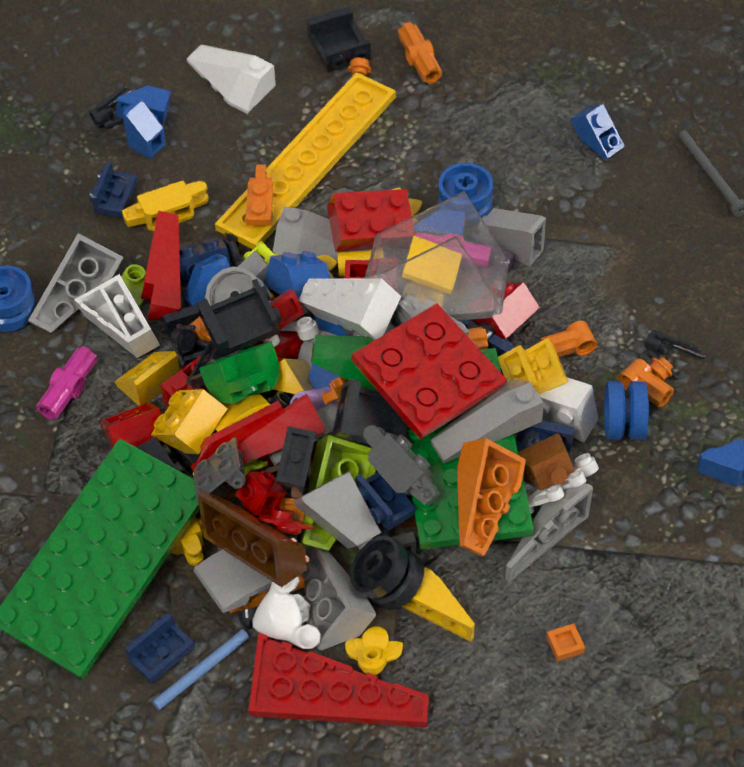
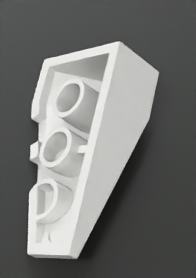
M200 45L187 58V62L202 78H206L211 83V87L215 91H219L223 95L224 100L229 105L246 114L276 86L274 65L254 55Z

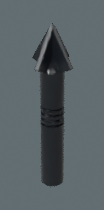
M225 232L223 242L228 249L233 266L238 267L243 261L237 247V236Z

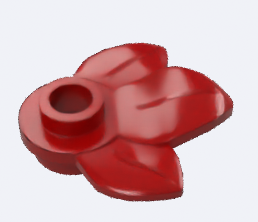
M272 507L271 513L267 515L260 514L258 518L261 522L271 524L280 532L287 534H300L301 529H314V526L307 522L293 519L294 512L277 507Z

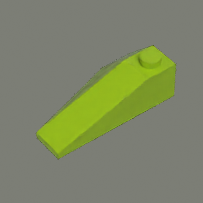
M331 435L319 439L311 467L308 493L350 472L354 482L355 477L360 474L365 479L374 475L376 469L368 461V454L372 448ZM305 514L304 522L313 525L314 529H303L301 544L329 551L336 539Z

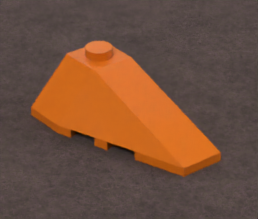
M487 438L464 442L457 468L460 546L479 556H485L498 531V522L502 514H506L510 508L508 503L512 495L517 493L521 486L526 459Z

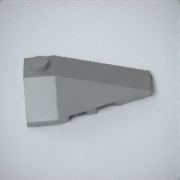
M284 206L277 224L273 253L282 255L284 252L302 254V251H310L315 253L317 257L328 255L338 262V252H335L330 220L307 210Z
M78 233L28 322L52 334L79 309L74 299L112 279L123 257Z
M513 379L506 382V385L463 412L431 439V444L443 464L460 457L464 442L483 438L496 442L542 422L544 402L530 382Z
M301 544L305 548L307 557L310 559L306 563L307 570L300 574L305 584V596L303 598L310 604L309 619L306 621V624L316 626L321 634L320 643L316 647L319 650H324L360 636L376 616L367 597L355 590L351 584L350 576L329 551Z

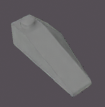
M582 484L578 487L563 490L564 497L542 505L532 522L534 535L522 538L506 565L505 579L508 582L513 580L588 518L593 487L590 484Z

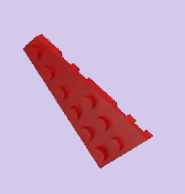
M258 633L248 710L249 716L427 728L429 695L397 683L389 684L377 679V676L367 673L365 675L352 670V667L311 651L308 653L293 648L292 644L284 641L279 643L268 639V635Z

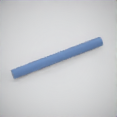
M241 629L152 701L153 705L158 710L162 709L249 639L248 634Z

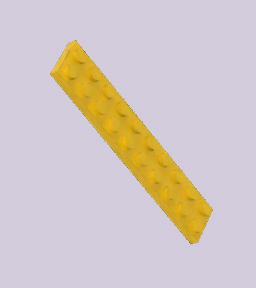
M356 72L266 168L267 177H272L274 188L272 225L246 226L247 189L215 223L216 231L222 234L226 232L227 234L237 236V242L251 249L256 248L259 242L264 243L277 229L284 206L296 208L391 104L396 98V91Z

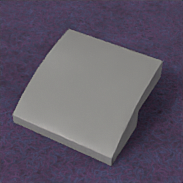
M224 550L215 553L194 567L195 574L222 613L246 605L249 597L269 590L272 584L271 580Z

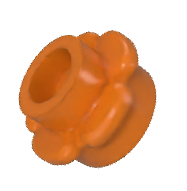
M364 58L352 59L348 72L352 76L356 72L363 76L368 75L371 69L369 61Z
M661 357L658 360L652 358V363L649 366L655 376L665 381L667 377L673 375L671 372L673 366L665 358Z

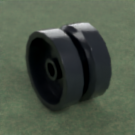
M386 535L376 537L366 543L354 559L350 572L351 584L355 590L369 597L381 608L386 610L399 609L407 604L419 590L423 581L424 565L419 556L404 548L394 538Z

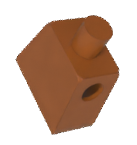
M559 433L518 452L519 456L526 459L523 480L539 490L554 484H562L569 474L575 472Z

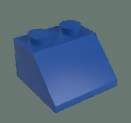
M302 251V254L284 252L282 255L270 257L264 284L279 295L289 289L294 290L299 300L308 279L331 278L326 263L317 258L315 253L310 251Z

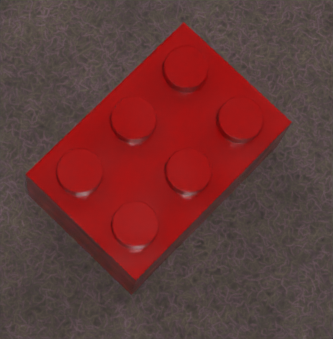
M407 189L333 193L327 205L335 252L408 248L413 236H415Z

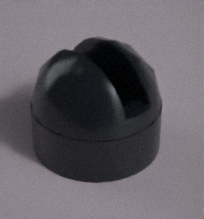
M257 608L237 611L240 624L244 628L250 629V621L252 620L253 623V617Z

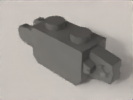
M367 425L363 432V437L373 448L368 454V461L396 493L415 496L424 505L430 506L440 496V492L431 480L434 475L428 469L430 464L419 454L417 456L410 449L412 444L403 435L397 436L385 432L386 430L383 428Z

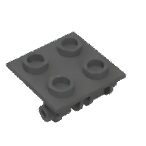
M236 437L232 438L228 443H222L207 460H202L196 466L194 480L197 502H199L198 493L201 491L210 493L224 481L234 488H241L245 484L243 454L238 450Z

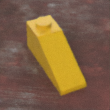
M424 567L423 581L419 590L402 607L472 642L474 639L475 623L442 580L432 570Z

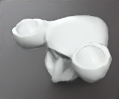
M296 577L282 588L272 582L269 592L263 598L254 614L253 627L257 632L268 635V637L289 641L302 649H313L320 643L321 634L316 626L310 624L302 626L309 619L310 604L301 595H290L289 593L295 590L299 583V578Z

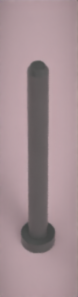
M684 130L680 131L679 138L731 204L730 210L736 217L742 216L744 214V200H739L689 133Z

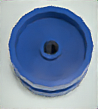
M458 163L442 172L439 178V209L466 210L465 227L479 224L481 218L484 215L487 216L492 211L493 178L489 171L477 164Z
M0 266V332L16 331L29 323L28 320L36 308V300L31 280L26 272L14 266Z
M606 381L604 397L606 440L620 441L624 436L626 424L627 434L631 441H645L649 421V401L646 382L631 381L627 388V398H625V389L621 381Z

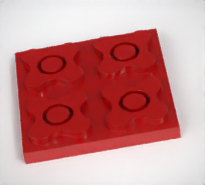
M438 303L356 351L351 357V361L420 440L501 389L507 382L502 373Z

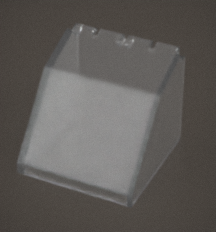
M463 191L377 234L365 278H382L401 295L399 302L408 295L422 303L430 299L435 304L438 303L457 321L493 318V315H499L503 312L508 263L502 261L506 256L467 194ZM413 236L439 244L406 260Z

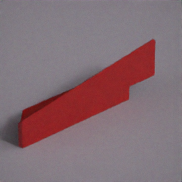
M159 210L141 299L151 301L147 318L150 321L159 319L163 315L178 311L181 308L178 215Z
M307 394L284 409L279 401H276L203 439L200 446L201 454L197 462L192 463L191 468L194 472L199 462L204 459L207 460L222 443H228L234 437L237 438L238 450L242 452V461L245 464L283 449L288 426L316 432L315 436L325 432L326 429Z

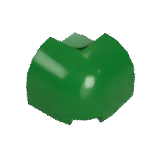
M272 342L244 349L239 353L229 357H222L199 368L210 394L225 404H235L251 395L270 391L276 386L279 379V363Z

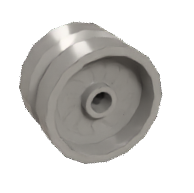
M229 267L222 269L213 276L207 286L205 299L207 298L210 306L250 290L252 288V280L254 279L258 280L261 287L266 285L245 268Z

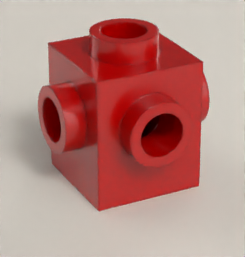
M267 471L247 472L245 484L235 494L243 502V506L254 515H267L271 513L272 507L279 508L287 492L279 484H276L275 476Z

